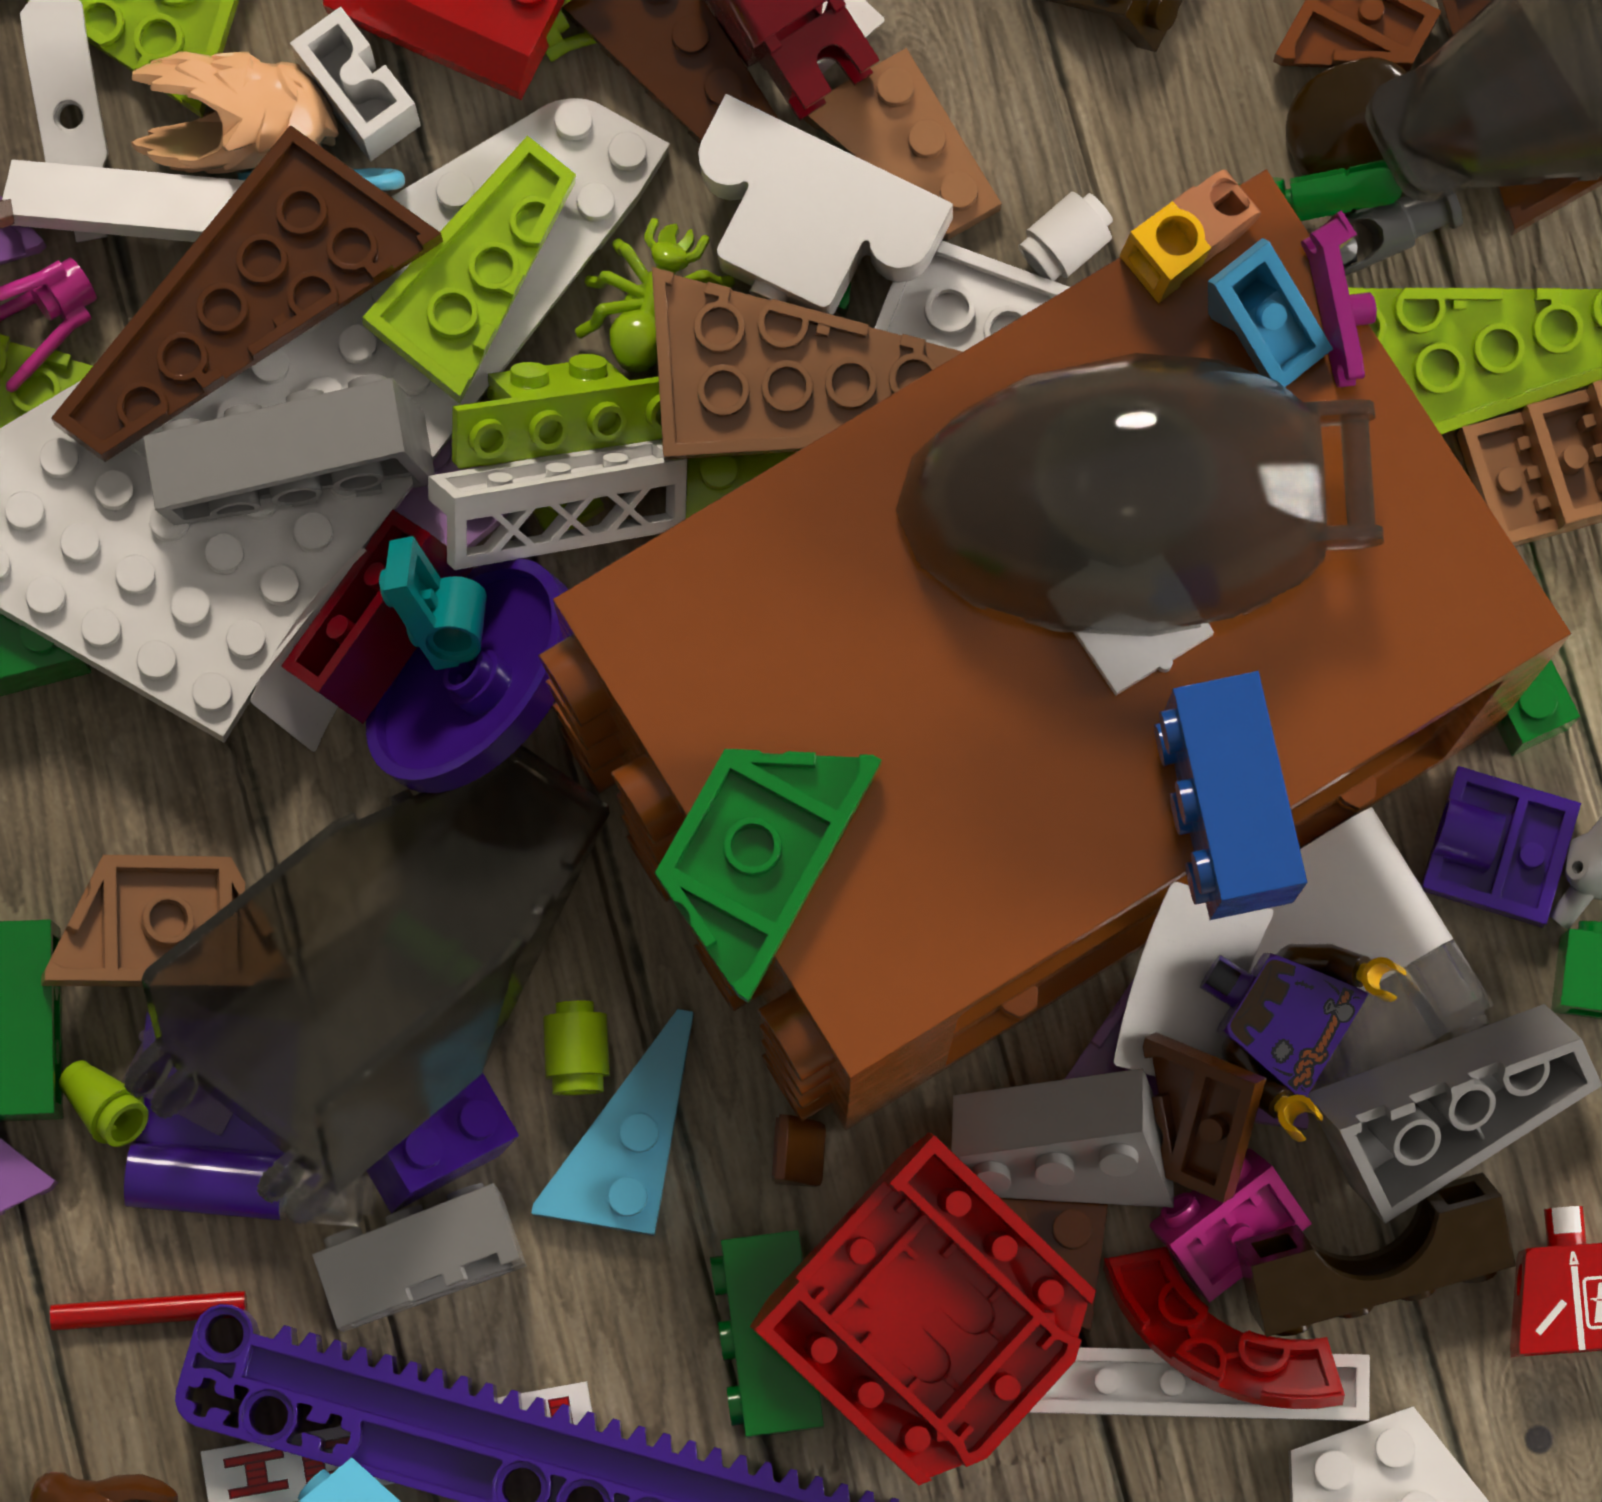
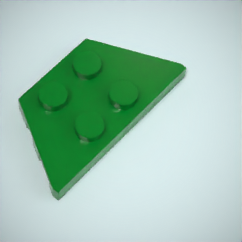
M724 749L655 871V876L732 989L743 1001L749 1003L880 769L882 759L867 754H859V757L816 755V752L787 751L783 754L762 753L760 750Z

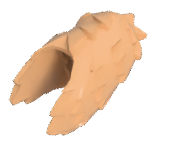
M183 51L153 60L150 64H146L132 72V81L151 85V91L188 95V98L197 99L214 109L205 114L203 118L200 117L191 122L152 128L148 130L149 135L131 142L132 147L137 152L148 156L153 162L169 166L171 170L185 171L186 173L205 171L209 174H221L255 168L290 125L319 146L322 143L332 147L336 145L335 137L338 136L339 131L333 115V108L317 83L301 69L299 64L289 62L264 63L260 62L259 59L252 56L249 52L217 53L210 56Z

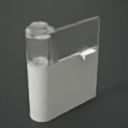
M1372 807L1351 817L1300 849L1308 883L1293 903L1270 908L1274 911V914L1263 935L1249 973H1251L1263 953L1277 954L1280 949L1288 944H1333L1368 956L1371 960L1378 957L1388 958L1403 967L1407 973L1405 976L1396 971H1388L1380 979V989L1397 996V999L1393 1002H1384L1366 991L1364 986L1360 988L1369 995L1313 1085L1315 1090L1413 1054L1449 1033L1455 1038L1487 1026L1490 1023L1484 1012L1493 1007L1494 1004Z

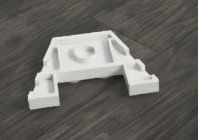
M1409 1407L1288 1451L1290 1502H1489L1414 1407Z

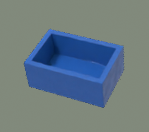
M1259 671L1173 688L1164 711L1159 712L1160 723L1154 724V732L1162 765L1174 764L1178 779L1175 782L1176 792L1170 793V803L1178 835L1190 833L1194 852H1191L1192 861L1186 863L1187 880L1193 903L1195 905L1206 903L1209 920L1293 903L1308 882Z

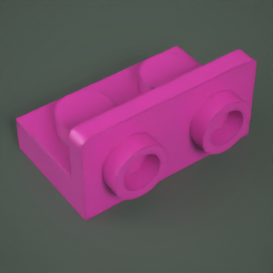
M1247 1149L1233 1198L1222 1203L1194 1190L1179 1194L1174 1197V1208L1163 1207L1161 1215L1153 1220L1149 1227L1155 1236L1169 1248L1198 1292L1210 1303L1243 1277L1235 1242L1298 1225L1304 1231L1312 1223L1274 1167L1255 1151Z

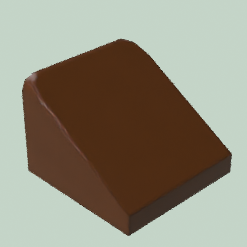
M779 1114V1117H776L772 1181H775V1184L807 1187L821 1185L823 1181L826 1128L823 1123L810 1119L801 1122L799 1117L787 1114Z

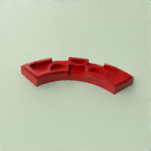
M1167 1246L1104 1258L1103 1271L1123 1315L1135 1332L1156 1354L1188 1378L1223 1395L1267 1407L1319 1409L1343 1405L1345 1394L1327 1337L1315 1339L1266 1337L1263 1334L1250 1330L1243 1333L1226 1325L1208 1312L1209 1307L1189 1289L1177 1271Z

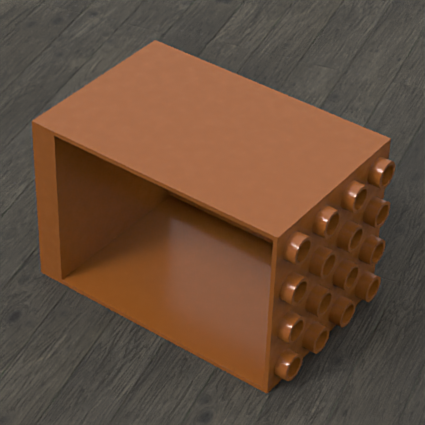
M1267 169L1239 185L1261 211L1258 220L1233 244L1217 253L1183 280L1180 287L1159 304L1120 257L553 599L563 640L539 654L538 657L549 676V679L545 682L556 701L552 706L563 725L559 730L581 769L598 794L615 784L617 785L620 793L616 794V797L625 812L621 818L630 833L626 836L627 841L665 902H668L671 898L657 880L655 871L724 749L760 750L762 753L783 754L787 751L816 752V755L843 757H859V754H867L882 759L880 769L750 1000L752 1001L762 995L767 1003L757 1010L763 1021L759 1028L764 1036L760 1043L765 1053L761 1056L779 1089L801 1122L830 1105L847 1131L1145 947L1157 913L1170 885L1175 881L1188 885L1186 863L1192 861L1191 852H1194L1190 833L1178 835L1171 809L1170 793L1176 792L1175 782L1178 779L1174 764L1162 765L1154 732V724L1160 723L1159 712L1164 711L1173 688L1259 671L1297 839L1301 849L1493 732L1572 634L1369 324L1356 326L1363 356L1365 377L1363 379H1356L1355 386L1337 388L1329 354H1326L1278 392L1266 385L1235 332L1211 319L1208 314V281L1255 243L1264 238L1271 243L1324 332L1309 259L1301 246V241L1310 237V234ZM1103 394L1143 395L1178 410L1202 432L1216 460L1217 493L1207 514L1178 543L1161 553L1213 629L1214 634L1174 659L1172 667L1168 672L1163 673L1157 670L1117 696L1114 695L1048 596L1049 590L1088 567L1091 558L1075 552L1051 531L1039 506L1035 491V457L1047 432V426L1071 405ZM691 929L697 941L693 945L694 949L729 1007L734 1012L746 1005L747 1002L737 996Z

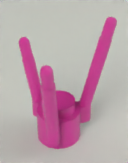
M70 257L63 262L57 260L39 272L0 286V302L19 295L0 305V321L35 303L49 321L58 316L64 319L7 381L5 387L9 392H15L75 329L92 319L85 307L97 300L96 293L81 267Z

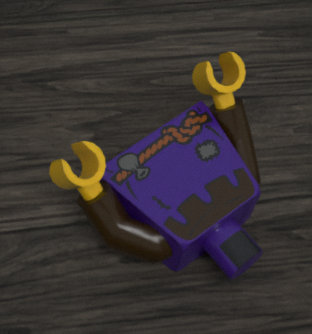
M1288 944L1280 949L1277 954L1263 953L1251 973L1219 955L1202 980L1201 989L1230 1006L1216 1030L1225 1039L1222 1044L1221 1053L1224 1060L1266 1078L1259 1108L1274 1119L1278 1118L1281 1126L1293 1140L1297 1142L1306 1140L1305 1136L1293 1126L1294 1120L1299 1114L1309 1112L1314 1114L1319 1121H1323L1322 1113L1307 1095L1369 995L1360 988L1364 986L1366 991L1384 1002H1393L1397 999V996L1380 989L1379 985L1381 977L1388 971H1396L1406 976V970L1392 960L1384 957L1371 960L1368 956L1333 944Z

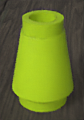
M84 1060L73 1062L61 1074L59 1079L60 1090L65 1094L95 1141L109 1144L113 1147H122L134 1141L142 1133L148 1122L149 1113L144 1105V1098L139 1091Z

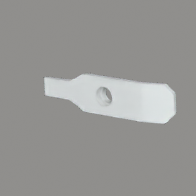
M29 0L20 12V19L45 162L104 168L109 152L89 50L83 4L79 0ZM68 105H76L82 111V122L74 129L65 128L60 121L61 111ZM74 231L76 242L108 237L107 234Z

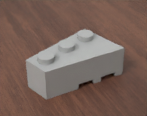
M1143 1068L953 1095L951 1151L999 1198L1174 1208V1182L1166 1179L1161 1154L1163 1134L1155 1120L1151 1098L1154 1094Z
M478 1183L459 1189L446 1196L448 1201L423 1210L422 1205H416L397 1211L385 1217L387 1225L365 1234L362 1233L361 1227H354L323 1239L326 1249L314 1253L312 1256L337 1329L345 1332L527 1267L502 1193L495 1184L492 1183L484 1186L483 1183Z

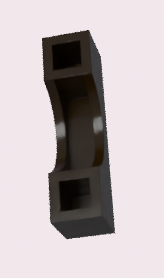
M1483 1172L1454 1180L1420 1201L1411 1222L1403 1233L1392 1243L1369 1254L1343 1256L1327 1252L1311 1242L1298 1225L1235 1242L1250 1312L1266 1337L1275 1334L1279 1336L1297 1335L1308 1330L1311 1324L1335 1317L1345 1319L1361 1317L1369 1313L1374 1306L1399 1299L1404 1301L1421 1300L1432 1295L1435 1289L1459 1282H1484L1493 1278L1498 1271L1516 1266L1502 1195Z

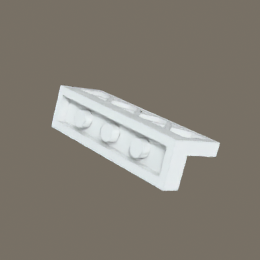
M662 439L531 458L428 476V500L447 515V564L454 570L661 534L686 519L687 458L664 460ZM666 486V513L642 517L634 510L651 488ZM625 493L622 498H620V497L617 495V494ZM608 496L616 503L599 525L585 527L577 520L578 516L594 498ZM568 503V504L565 506V508H563V507H561V506L559 505V504ZM550 506L559 513L542 535L527 537L518 530L536 508ZM510 513L506 519L501 515ZM628 515H630L633 518L625 520ZM492 516L501 524L484 545L467 548V520ZM571 525H573V526L576 528V529L568 530V528H569ZM513 535H515V536L518 538V539L510 540V538H511Z

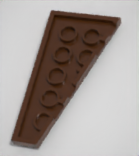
M290 125L58 408L51 419L57 428L99 459L106 462L142 439L143 436L162 426L442 243V234Z

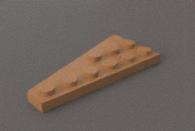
M652 267L664 460L798 452L962 353V351L928 343L925 339L906 334L898 335L868 327L869 324L775 299L767 300L733 291L730 287L711 282L703 283L674 275L670 271Z

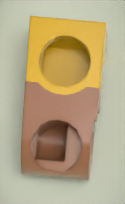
M1226 169L1221 170L1197 187L1192 186L1132 230L1119 256L1159 304L1177 290L1183 280L1217 253L1223 251L1240 238L1258 220L1261 211Z

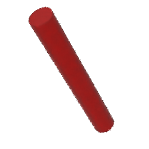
M246 1291L55 1304L50 1305V1325L52 1331L195 1321L208 1308L219 1304L234 1305L247 1311ZM226 1316V1317H223V1318H235V1317H233V1316Z

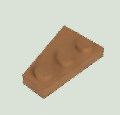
M907 48L871 67L873 74L854 86L848 80L832 89V92L824 97L826 105L803 119L815 130L817 128L839 145L841 150L953 203V219L943 237L946 241L1001 211L1002 203Z

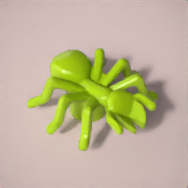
M657 218L650 220L644 235V240L652 252L651 255L656 264L655 268L673 272L674 275H676L677 271L686 268L689 263L699 260L710 240L709 236L702 235L695 249L690 252L695 242L692 229H689L684 238L677 244L679 228L677 224H670L660 231L658 242L656 243L654 236L659 226ZM616 238L612 241L613 249L619 256L625 258L643 284L637 285L611 271H602L599 276H586L584 283L587 287L602 289L610 285L628 294L624 300L599 304L594 309L591 319L579 325L574 331L577 338L582 339L598 330L607 316L622 313L615 319L609 329L610 347L615 360L622 368L629 372L638 373L647 371L657 362L652 271H647L630 244L624 243L620 238ZM705 269L697 270L685 276L688 279L703 283L711 282L730 288L735 285L734 277L730 275L717 276Z

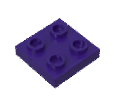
M1457 766L1452 777L1421 887L1423 891L1543 928L1547 925L1581 803Z

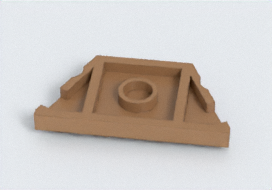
M103 855L41 976V986L289 988L293 984V972L288 963L283 964L267 934L269 927L258 906L249 900L245 892L246 883L232 857Z

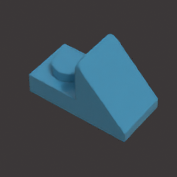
M1264 238L1259 240L1208 281V314L1211 319L1235 332L1266 385L1278 392L1333 350L1268 240Z

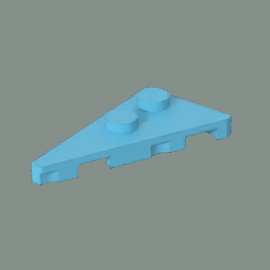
M676 1010L535 1200L532 1207V1215L655 1236L694 1012Z

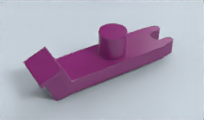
M1342 210L1336 213L1322 227L1310 233V237L1301 241V246L1310 263L1324 334L1333 348L1328 354L1337 388L1355 386L1356 379H1363L1365 377L1363 356L1356 326L1373 324L1377 316L1376 302L1370 292L1349 295L1340 248L1357 234Z

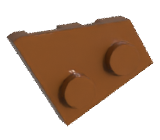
M1305 0L1275 53L1273 62L1280 66L1332 68L1342 63L1362 58H1382L1398 64L1405 71H1410L1437 23L1441 10L1422 0Z

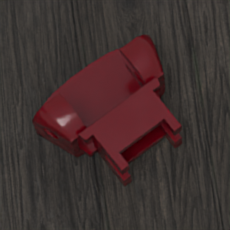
M704 0L747 67L759 61L763 69L767 70L799 121L826 105L824 97L832 92L819 69L818 61L822 59L835 61L854 86L871 76L873 71L870 67L880 61L845 7L846 3L844 0ZM827 1V6L824 13H822L823 3Z

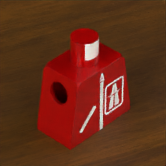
M1583 1206L1544 1209L1547 1247L1526 1248L1519 1251L1517 1255L1510 1355L1511 1357L1602 1351V1243H1586Z

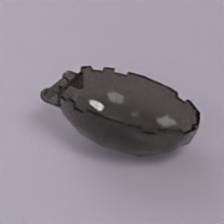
M1133 353L1026 376L964 408L911 457L897 503L896 514L905 531L915 558L920 563V567L975 607L985 610L989 607L1024 618V622L1058 632L1157 636L1199 628L1204 623L1231 619L1242 613L1244 616L1272 602V598L1300 585L1305 578L1307 580L1323 563L1327 550L1371 548L1384 543L1383 526L1376 525L1369 422L1376 418L1375 404L1373 401L1365 399L1303 402L1278 381L1219 359ZM1340 425L1347 525L1327 526L1321 427Z

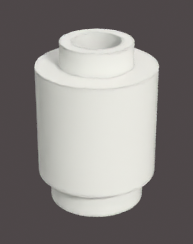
M1070 192L1026 230L1028 238L1018 245V248L1025 260L1039 276L1055 281L1060 275L1068 278L1112 239L1107 226L1113 222V218L1105 206L1091 193L1082 198L1077 193Z

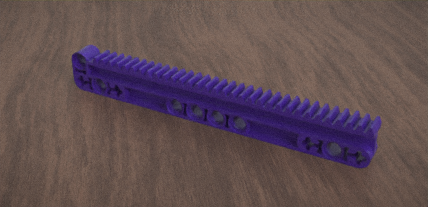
M219 1304L208 1308L200 1315L194 1327L176 1388L175 1403L179 1414L185 1421L196 1427L337 1467L342 1466L352 1457L373 1477L460 1502H511L505 1492V1482L513 1471L520 1468H528L539 1477L541 1493L535 1502H568L571 1493L582 1486H591L597 1489L603 1496L604 1502H850L847 1484L840 1483L831 1497L824 1495L823 1478L815 1476L805 1490L800 1489L797 1470L790 1469L780 1483L773 1480L772 1463L766 1461L755 1476L748 1474L747 1456L740 1454L730 1468L723 1467L722 1449L714 1447L704 1461L698 1460L697 1442L692 1440L686 1443L679 1454L673 1453L672 1436L667 1433H663L653 1447L648 1446L647 1429L639 1425L628 1440L624 1439L622 1422L618 1419L613 1418L604 1431L599 1432L597 1415L593 1412L587 1411L580 1422L574 1425L572 1423L571 1406L565 1404L559 1407L552 1418L547 1417L546 1399L536 1397L525 1411L522 1410L521 1392L511 1390L500 1404L497 1403V1387L491 1383L486 1382L478 1394L473 1396L472 1380L463 1375L458 1378L451 1389H448L447 1372L435 1368L428 1379L423 1382L422 1365L417 1362L410 1361L401 1374L398 1375L397 1357L389 1354H384L373 1368L372 1350L359 1347L350 1360H348L347 1343L336 1339L323 1353L322 1336L309 1332L298 1346L297 1329L284 1325L274 1339L260 1335L257 1322L252 1315L234 1305ZM233 1316L242 1324L244 1331L243 1340L234 1351L221 1353L212 1344L211 1330L220 1318ZM212 1379L216 1381L215 1392L217 1394L241 1400V1387L249 1388V1392L239 1407V1427L230 1425L237 1412L222 1408H209L206 1417L202 1416V1404L193 1400L195 1389H207ZM269 1397L280 1399L286 1405L288 1411L286 1425L280 1432L273 1435L261 1432L256 1426L254 1419L258 1404ZM307 1404L313 1408L306 1420L321 1424H332L336 1415L343 1417L341 1428L351 1432L348 1444H336L333 1452L329 1453L324 1450L326 1446L324 1438L302 1432V1445L293 1444L292 1439L298 1434L303 1424V1405ZM866 1490L857 1502H875L874 1492ZM891 1497L888 1502H899V1499Z

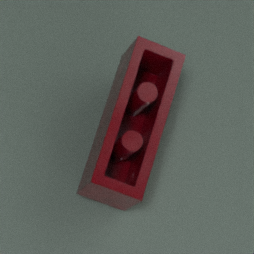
M393 509L364 548L367 551L352 565L281 666L362 724H364L417 649L411 643L402 619L394 607L390 608L385 604L381 595L379 576L381 570L386 569L389 541L414 536L440 578L453 576L467 578L474 568L454 570L447 564V546Z

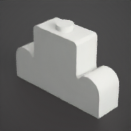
M725 94L701 141L698 151L702 178L708 190L718 198L730 201L742 199L718 245L717 254L721 270L751 285L749 293L752 296L767 300L775 299L834 315L865 255L871 256V263L874 268L887 280L898 283L912 281L922 275L929 266L953 219V203L728 94Z

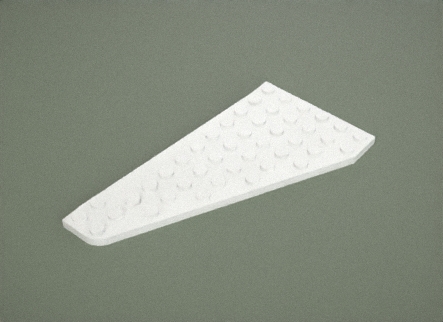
M579 98L562 99L541 107L391 196L440 232L527 135L576 174V182L460 404L363 326L362 317L404 272L410 265L408 264L168 422L184 418L198 419L201 422L224 417V411L233 406L258 404L264 408L285 403L286 397L297 391L317 389L328 393L348 388V382L354 378L365 375H382L386 379L393 378L424 412L432 461H434L452 437V407L480 402L489 387L488 373L503 372L597 250H601L640 200L668 155L670 143L597 102ZM79 381L0 428V614L51 641L57 647L225 743L249 705L258 681L282 654L315 608L298 623L275 652L294 621L339 568L358 550L367 546L391 510H395L412 489V476L384 480L381 483L382 493L356 497L355 491H340L331 488L322 490L323 494L317 499L315 504L292 507V505L274 504L271 498L260 499L261 509L257 513L173 525L155 510L143 438L104 462L54 425L51 417L81 382ZM163 425L158 427L149 434L162 432Z

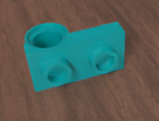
M414 536L389 541L386 569L381 570L379 576L380 591L385 604L390 608L394 607L405 624L411 643L415 647L421 648L434 670L459 666V663L468 662L476 658L480 653L487 602L485 589L479 583L464 577L440 578Z

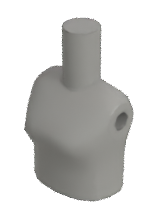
M1602 816L1589 832L1572 839L1569 845L1565 876L1571 886L1549 914L1566 929H1569L1593 898L1602 900Z

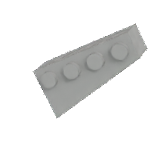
M382 375L360 376L349 381L348 388L328 393L317 389L297 391L289 394L286 397L285 403L264 408L258 404L233 406L224 411V417L201 422L193 418L173 420L163 425L162 432L143 436L155 510L173 525L257 513L261 509L260 499L271 498L274 504L292 505V507L315 504L317 499L322 496V490L331 488L340 491H355L356 497L382 493L381 483L384 480L412 476L414 488L428 486V476L435 475L424 412L393 378L386 379Z
M1542 1004L1309 1092L1307 1097L1311 1099L1323 1115V1121H1319L1350 1186L1386 1224L1602 1086V1083L1581 1037L1551 1009Z

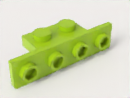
M595 354L575 355L569 359V362L552 365L522 362L513 365L510 371L488 373L489 387L487 397L491 401L452 407V462L459 469L662 439L659 377L629 381L605 357Z

